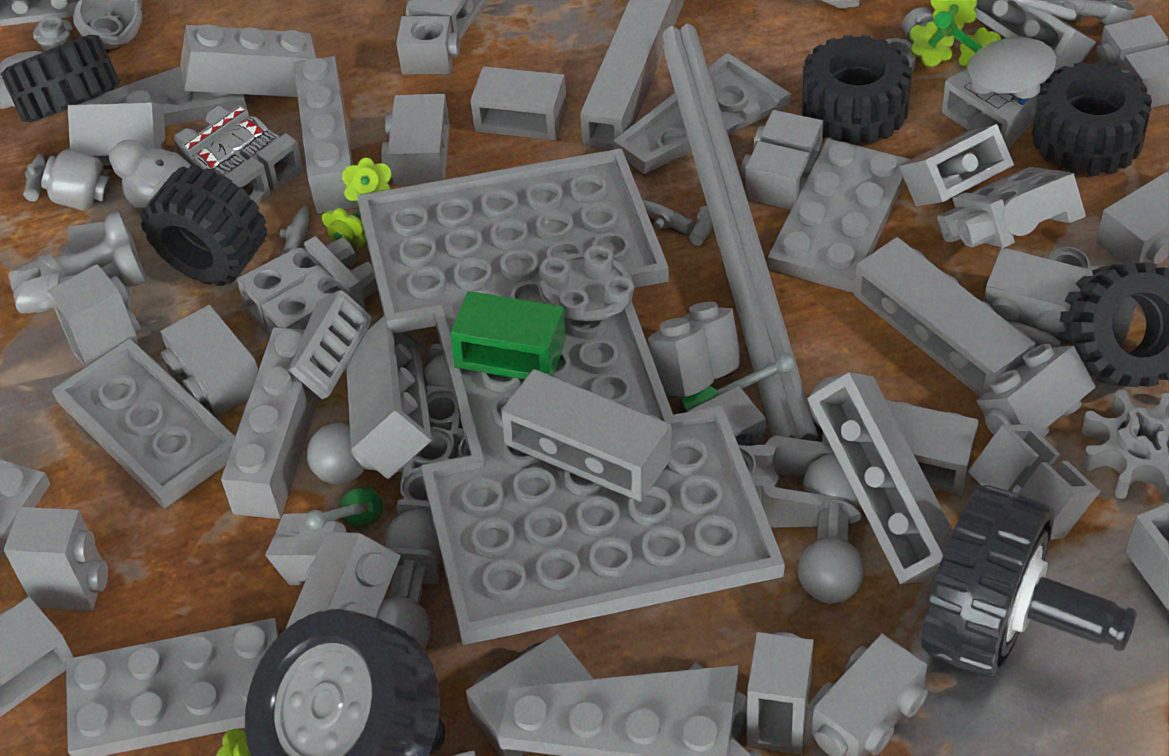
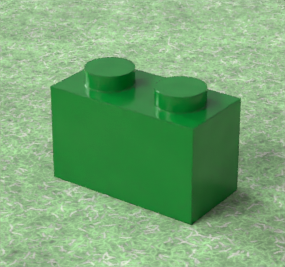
M468 291L450 332L454 367L519 379H526L533 369L553 376L566 342L564 306Z

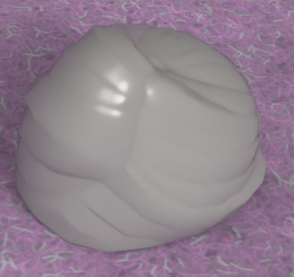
M80 0L73 15L74 24L82 37L89 34L99 35L105 49H116L133 40L142 24L143 18L138 0Z

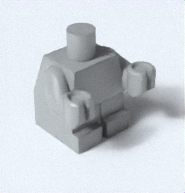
M307 513L283 514L265 556L289 585H302L303 581H306L326 532L347 533L342 523L338 521L326 522L322 529L312 531L305 524Z

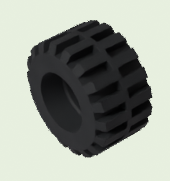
M90 34L10 65L0 74L22 122H34L68 109V105H78L114 90L120 83L100 36Z
M843 35L842 39L832 38L826 40V45L819 44L813 49V54H808L805 59L802 83V115L823 120V138L829 136L832 140L850 142L852 145H860V142L876 143L880 137L887 139L893 135V130H899L904 124V119H907L912 67H909V59L906 55H901V49L896 45L889 46L888 41L881 38L877 40L871 39V36L861 35V37Z
M1084 62L1074 63V67L1063 66L1059 68L1057 74L1052 73L1045 83L1040 86L1032 129L1035 148L1040 149V155L1045 160L1052 159L1053 166L1059 169L1068 168L1071 173L1078 175L1080 172H1085L1089 176H1099V172L1112 174L1117 172L1118 167L1127 168L1132 164L1133 159L1138 158L1143 147L1152 104L1151 95L1146 94L1148 88L1143 82H1136L1137 77L1130 72L1124 73L1120 67L1114 65L1108 67L1098 62H1093L1092 65H1086Z
M192 165L189 168L185 166L180 167L176 172H173L141 213V219L143 220L141 222L142 230L147 234L146 239L155 248V252L168 262L170 266L185 276L208 285L213 283L217 286H224L226 283L231 284L234 282L264 243L268 230L264 226L266 224L264 215L258 211L260 209L254 200L250 199L244 189L238 187L226 176L217 174L214 170L208 168L203 170L199 166Z
M1146 262L1111 264V266L1092 270L1093 276H1083L1075 284L1080 291L1069 292L1065 299V302L1071 305L1070 310L1061 311L1060 322H1067V331L1060 332L1062 343L1074 345L1089 375L1096 377L1095 381L1128 387H1151L1159 385V380H1169V269L1166 267L1156 268V264ZM1130 296L1143 309L1146 318V330L1141 343L1133 351L1127 353L1119 346L1114 337L1113 317L1121 302Z

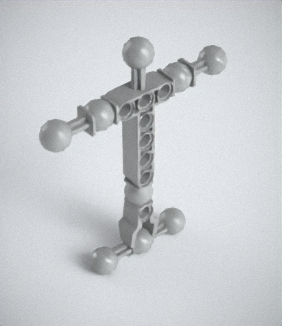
M433 344L431 346V361L428 362L423 371L432 441L397 471L403 472L400 483L402 499L398 500L396 506L398 517L392 520L385 533V547L401 556L391 579L393 582L390 595L382 601L376 618L406 631L409 636L418 641L423 651L431 639V619L426 610L420 605V599L424 583L436 584L439 582L440 573L438 566L442 564V558L423 482L421 465L470 456L441 344ZM839 374L824 378L815 384L810 396L843 375ZM808 402L814 424L822 431V442L774 436L768 439L766 445L738 446L770 527H817V540L805 548L797 566L798 577L803 589L817 601L828 604L845 602L857 593L865 575L859 551L848 542L849 524L861 519V513L857 510L860 507V503ZM340 422L325 425L313 434L307 444V463L321 481L335 485L344 484L360 476L364 469L376 470L375 468L367 469L363 467L351 452L350 425ZM805 475L802 482L804 492L777 488L779 485L778 476Z

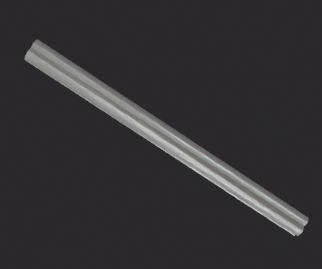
M687 23L681 29L670 26L662 34L664 40L662 47L753 370L756 372L775 363L778 356L783 353H789L793 357L794 354L697 30L694 26ZM797 364L791 372L784 373L779 371L757 382L772 437L785 436L815 441L819 438L814 420L809 411L808 400Z

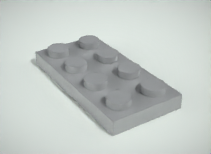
M827 138L768 255V270L854 293L856 264L873 253L905 183L899 166L911 159Z
M130 338L52 389L56 401L164 509L216 473L227 463L235 436Z
M276 618L66 659L69 755L106 756L225 732L230 729L244 728L245 707L252 678L265 652L280 635Z

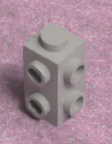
M1043 344L1037 346L1023 356L1025 362L1017 369L1002 373L990 382L991 389L976 400L985 416L987 428L993 435L996 434L1001 425L1029 424L1042 437H1045L1049 433V425L1058 418L1067 416L1081 407L1082 403L1080 400L1095 389L1096 386L1074 345L1051 347L1050 344Z
M883 633L869 648L865 646L859 647L850 657L845 667V674L835 685L830 682L826 683L818 691L811 703L810 708L813 711L811 735L815 737L820 748L830 756H867L869 753L874 756L878 755L890 741L894 733L893 726L903 714L908 718L913 716L923 704L928 690L924 688L927 664Z

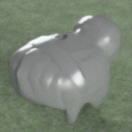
M126 139L119 142L110 150L109 162L114 172L122 178L125 198L133 207L145 208L178 168L183 166L189 168L191 166L188 161L176 152L157 148L145 149L143 144L137 140Z

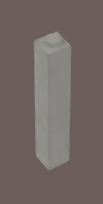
M629 0L580 113L583 145L613 150V140L635 124L664 53L662 34L668 27L675 26L685 0Z

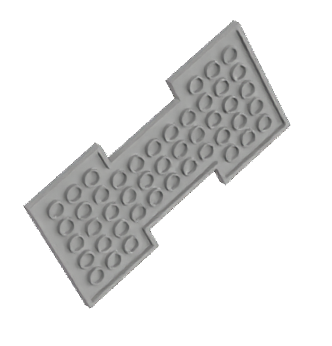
M622 148L357 195L359 211L387 328L395 334L426 327H437L470 456L421 465L423 482L462 646L784 577V560L723 405L673 415L632 301L622 312L607 319L582 321L565 317L566 342L553 377L562 378L577 387L597 395L607 396L617 403L645 414H652L660 420L672 424L671 460L642 502L505 445L501 410L525 379L454 367L450 332L467 292L472 291L544 303L541 300L537 285L540 278L541 263L547 258H561L568 254L584 253L591 246H604L613 252V260L619 262L631 274L634 288L669 282V267Z

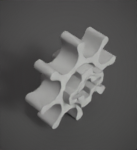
M1118 390L1112 407V412L1117 418H1104L1094 411H1088L1085 414L1082 434L1097 438L1103 444L1086 447L1082 467L1086 471H1091L1100 466H1108L1120 473L1115 489V496L1119 499L1127 497L1129 486L1132 483L1143 481V483L1155 485L1159 490L1161 500L1169 503V393L1161 395L1159 405L1156 408L1146 410V408L1135 407L1130 402L1126 390Z

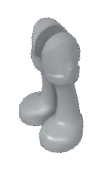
M117 211L106 217V236L99 245L71 255L52 257L50 253H47L10 271L8 278L11 289L14 292L13 297L18 312L26 314L42 313L51 310L54 307L47 290L95 264H98L109 278L117 276L124 286L134 287L147 282L140 263L139 254L121 212Z

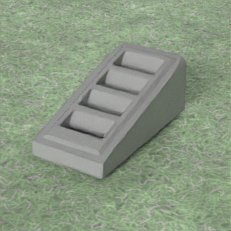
M336 291L317 301L288 370L321 399L329 397L365 336L372 320L371 315L344 291ZM311 358L324 368L323 372L310 361Z

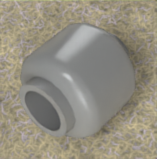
M65 149L57 157L52 155L49 157L43 172L41 186L47 190L48 198L52 202L80 211H87L94 205L96 200L102 202L105 200L110 185V177L103 175L104 166L97 157Z

